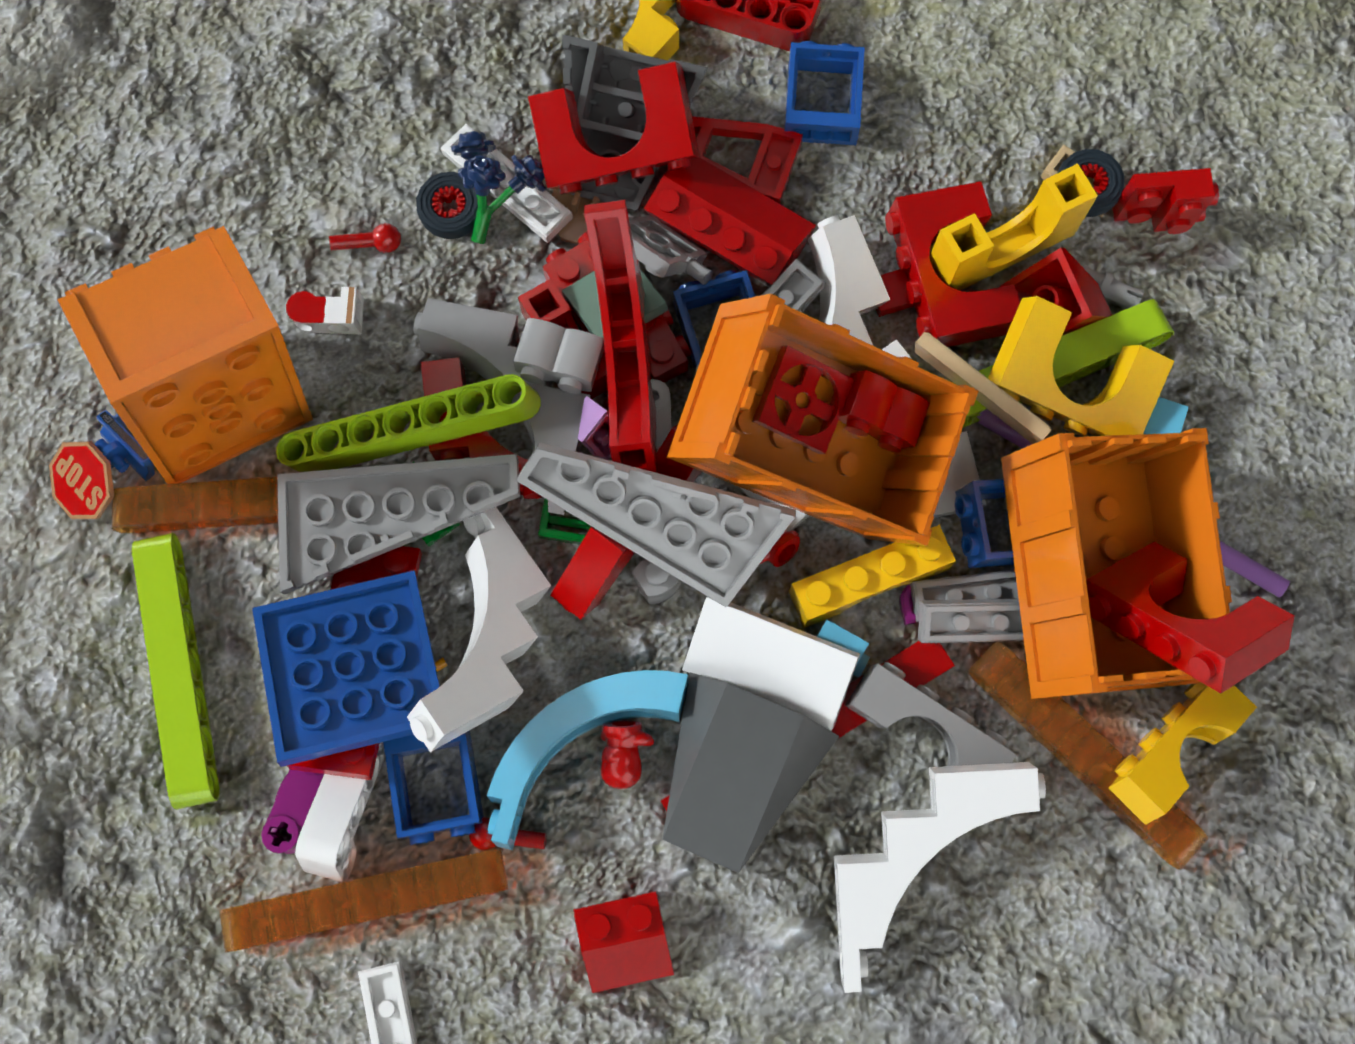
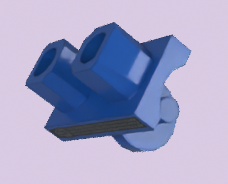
M107 410L97 415V420L103 425L100 431V435L103 438L96 441L95 446L110 461L111 469L115 467L120 473H123L130 465L145 481L155 475L154 464L133 437L118 414L112 416Z

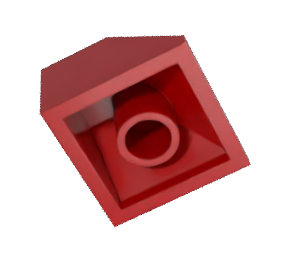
M1062 247L1000 285L1002 287L1014 284L1020 302L1022 298L1039 296L1072 312L1063 335L1112 315L1099 284Z

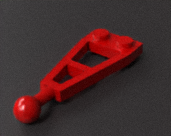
M692 116L695 133H698L696 140L700 158L777 203H781L803 142V134L784 131L785 129L769 124ZM712 135L762 141L748 178L705 157Z

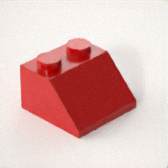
M657 891L573 909L581 953L592 993L674 975Z

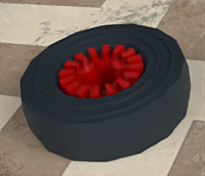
M1084 149L1074 152L1062 162L1058 173L1079 164L1085 176L1093 179L1092 183L1095 185L1093 189L1098 195L1086 217H1096L1105 214L1117 204L1124 190L1123 170L1110 154L1101 150Z
M441 172L430 177L420 187L416 197L417 214L423 226L434 236L444 239H456L473 231L478 209L477 195L474 188H464L463 180L458 176L457 172ZM453 199L456 200L457 210L450 209L446 212L443 203L450 204Z

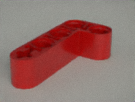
M676 0V8L679 15L687 20L790 51L791 42L801 43L803 41H810L820 14L822 0ZM723 5H730L731 7H730V8H723V7H721V6H723ZM759 15H760V16H764V17H766V18L760 19V18H756L755 16H759ZM791 26H797V27H799V28H801V29H797V30H796V29H791L790 27H791Z

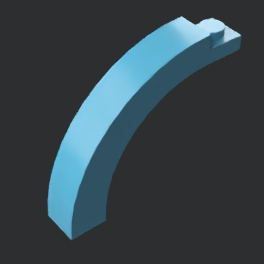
M657 670L618 673L585 683L547 705L516 736L494 773L486 796L492 803L500 804L501 806L500 810L494 809L490 817L488 834H492L491 841L497 847L513 850L523 811L537 778L552 758L580 735L605 723L622 719L641 717L680 722L686 698L688 674Z

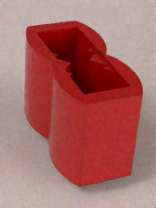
M867 370L851 373L850 377L854 379V382L839 418V421L846 424L845 429L858 436L866 437L869 434L878 440L879 447L890 452L899 453L901 449L915 447L930 403L923 397L898 387L890 380Z

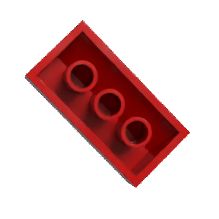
M702 158L691 159L690 167L673 171L668 170L661 178L644 207L645 211L664 225L742 271L747 270L750 276L769 287L798 258L808 238L817 227L815 224Z

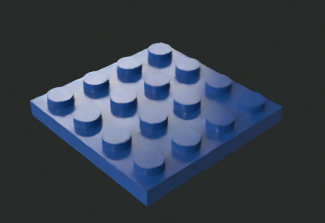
M415 570L252 608L276 758L280 767L413 735L407 716L420 699L440 687Z

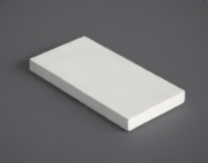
M707 596L682 670L735 685L805 715L832 731L860 654L731 602L727 607H724Z

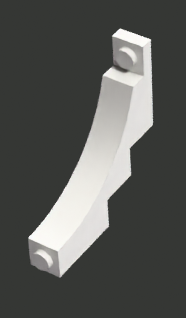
M834 215L817 224L819 229L808 238L818 277L826 282L825 288L820 292L819 321L828 325L838 324L850 330L849 335L873 345L861 315L874 311L888 302L890 297L855 215L840 220L838 215Z
M497 507L463 520L466 530L475 538V541L465 554L474 589L475 611L473 629L463 660L454 675L438 689L420 699L407 716L413 734L418 740L424 742L430 752L507 710L523 693V689L506 664L522 656L538 638L521 612L536 605L551 587V584Z
M1029 762L929 767L931 809L881 811L884 853L834 856L840 974L845 993L862 992L861 978L868 977V960L866 951H859V949L883 947L888 925L908 885L940 850L968 831L995 819L1019 813L1040 811V799L1045 798L1046 786L1043 773H1038L1037 767Z

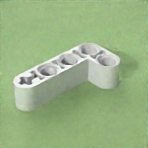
M383 742L379 745L372 780L324 774L297 840L295 855L304 872L343 883L348 880L357 853L353 838L385 758Z

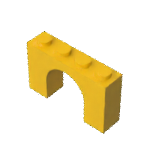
M1079 164L1071 166L1044 179L1034 200L1013 219L986 233L975 213L941 229L930 255L932 267L945 284L961 291L1074 236L1098 195Z
M1039 296L1022 298L988 379L1016 401L1031 406L1030 411L1037 417L1052 421V418L1055 417L1064 421L1063 428L1080 436H1086L1087 432L1094 436L1143 434L1174 360L1142 345L1123 346L1108 382L1101 393L1087 403H1075L1061 392L1053 374L1054 354L1072 312Z

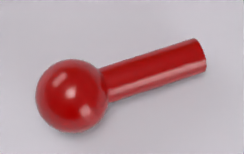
M388 223L378 225L373 232L329 236L331 251L375 247L379 252L391 253L401 243L399 230L394 225Z
M483 817L482 823L474 825L475 833L469 834L470 842L479 850H490L496 846L491 841L492 834H488L489 817ZM518 830L514 846L545 849L547 833Z

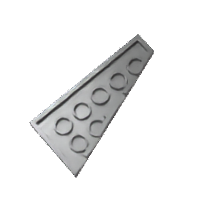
M541 442L528 459L516 480L724 607L730 604L796 517L795 509Z
M517 455L277 474L280 592L285 595L521 497L520 483L516 481L519 475Z

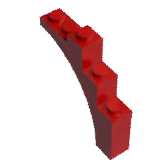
M619 200L585 205L584 216L596 277L604 338L609 403V448L612 461L657 473L656 406L650 380V346L644 320L645 292L639 260L636 259L626 201Z

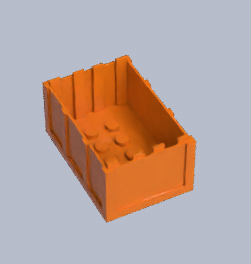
M214 226L193 235L196 241L171 251L169 246L148 255L151 261L135 268L132 263H129L111 271L112 278L90 288L84 283L66 291V296L57 299L110 404L170 488L313 420L279 325L224 226L217 229Z
M774 294L720 304L667 458L866 539L927 546L932 533L930 527L948 476L950 464L955 455L966 416L969 413L970 407L974 406L979 390L966 384L956 385L918 367L919 362L906 356L896 357L849 335L850 330L838 324L828 325L785 305L786 300ZM788 345L849 377L851 373L863 370L876 373L890 380L898 387L909 390L926 399L930 404L916 446L901 449L899 453L890 452L879 447L878 440L869 434L866 437L852 434L845 429L846 424L838 421L826 454H818L752 422L781 346ZM797 365L788 370L780 380L792 386L797 385L805 368ZM820 376L815 389L817 398L830 404L834 394L833 387L828 379ZM801 392L796 397V403L800 408H805L808 405L809 399L805 393ZM775 397L776 411L781 422L784 424L788 410L785 401ZM811 414L805 416L798 434L808 436L819 432L823 420Z
M1192 428L1181 433L1075 437L1074 433H1058L1001 457L1031 699L1202 683L1092 618L1090 615L1086 580L1148 544L1156 542L1187 558L1183 592L1159 607L1174 615L1190 619H1213L1230 613L1229 603L1232 602L1230 585L1226 586L1216 520L1220 519L1218 502H1214L1206 451V445L1209 444L1207 428Z

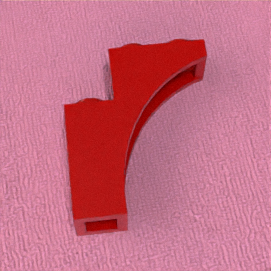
M459 357L421 362L424 396L466 385L465 369ZM447 412L441 416L439 423L445 419ZM487 431L429 445V451L435 461L514 454L499 444ZM517 455L520 473L528 460ZM520 483V495H523V498H542L541 495Z

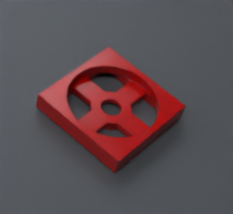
M788 345L781 346L752 422L818 454H826L854 379ZM797 365L805 368L797 385L792 386L780 380L788 370ZM820 376L828 379L833 387L834 394L830 404L817 398L815 389ZM801 392L805 393L809 399L808 405L805 408H800L796 403V397ZM775 397L785 401L788 413L784 424L777 414ZM811 414L823 420L819 432L808 436L798 434L805 416Z

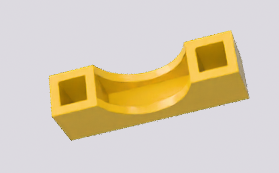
M940 524L930 528L932 533L927 546L894 542L792 583L789 594L803 627L806 628L836 616L848 608L885 591L909 585L913 581H922L948 571L956 562V559Z
M1203 683L1191 684L1184 692L1188 699L1183 704L1177 702L1162 716L1161 719L1165 722V725L1160 730L1155 727L1138 743L1142 748L1141 752L1136 757L1133 754L1129 755L1114 770L1119 776L1108 788L1145 825L1165 815L1189 788L1180 764V750L1184 739L1197 738L1215 745L1236 733L1257 708L1235 685L1220 694Z

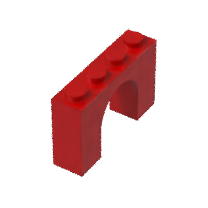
M674 61L638 70L646 109L645 130L639 142L630 151L617 157H603L593 151L585 141L580 126L574 91L561 88L528 96L547 188L559 189L560 195L582 191L581 184L595 181L596 187L618 183L617 176L631 173L632 179L654 175L653 168L668 165L669 171L690 167L691 159L700 158L682 65Z
M981 181L896 197L885 217L887 231L889 235H894L897 245V265L899 269L905 270L908 279L906 294L909 303L915 305L918 315L916 320L918 335L920 337L924 332H928L946 347L1007 335L1020 304L1014 284L976 292L960 291L945 284L935 273L930 261V246L936 242L941 229L974 213L983 228L991 218L992 213Z
M1156 542L1148 544L1086 580L1090 615L1092 618L1220 694L1289 650L1295 615L1259 596H1256L1232 612L1213 619L1180 617L1159 607L1183 592L1187 558Z

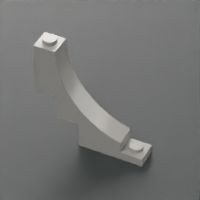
M427 299L423 313L418 312L414 322V334L419 335L421 351L447 359L459 357L464 366L477 372L487 380L507 374H514L520 377V373L515 371L513 362L519 340L518 315L436 299ZM524 380L539 393L541 398V406L538 413L533 418L523 421L531 438L533 449L535 450L541 442L581 453L583 444L578 440L583 403L585 397L588 396L591 399V395L584 393L571 394L558 388H552L553 381L543 380V383L535 384ZM522 391L514 396L512 404L520 399ZM548 500V512L565 514L564 509Z

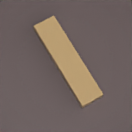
M924 332L915 342V353L956 385L966 384L979 390L976 400L1029 442L1034 444L1048 438L1051 432L1049 425L931 334Z

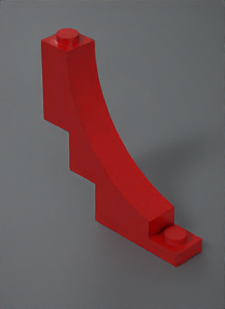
M677 424L671 428L656 453L657 473L694 482L702 471L667 458L678 426ZM591 526L550 596L562 604L565 610L573 613L581 620L601 603L635 552Z

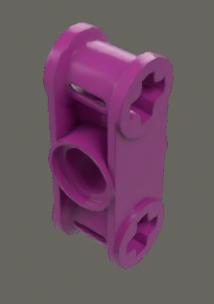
M289 769L288 774L278 789L275 803L262 829V842L268 850L280 854H293L296 852L297 840L324 774ZM281 828L287 829V832L292 834L290 842L284 841V838L279 835Z

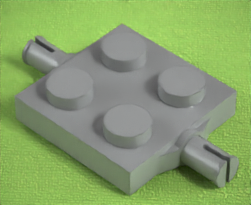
M628 214L636 259L646 265L645 268L649 273L657 277H667L683 272L684 274L688 273L703 285L709 282L713 271L703 266L707 256L706 252L651 215L636 217Z

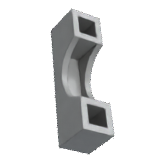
M885 662L883 666L880 664L870 665L845 704L846 707L878 728H888L893 723L906 717H918L929 722L940 732L946 743L948 751L947 766L1012 763L1017 755L1006 748L1009 742L1004 737L989 729L983 733L972 725L974 718L956 707H953L951 711L938 703L940 699L938 694L921 684L916 689L903 680L906 676L903 671L888 662Z

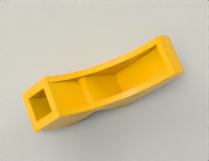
M639 0L636 18L629 31L623 37L624 51L668 61L679 49V28L673 19L664 14L672 7L676 0Z

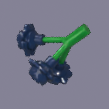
M471 131L466 134H460L458 145L451 147L454 155H461L466 160L464 168L458 170V176L463 180L464 188H474L477 195L478 209L471 236V241L475 243H486L492 214L515 192L519 194L525 187L536 188L541 192L546 190L543 184L545 176L542 164L536 158H533L532 155H527L523 159L513 155L511 158L515 165V176L508 182L510 186L490 205H487V195L490 193V189H498L500 182L506 178L505 173L500 169V162L486 157L488 153L496 150L494 141L486 140L485 133Z

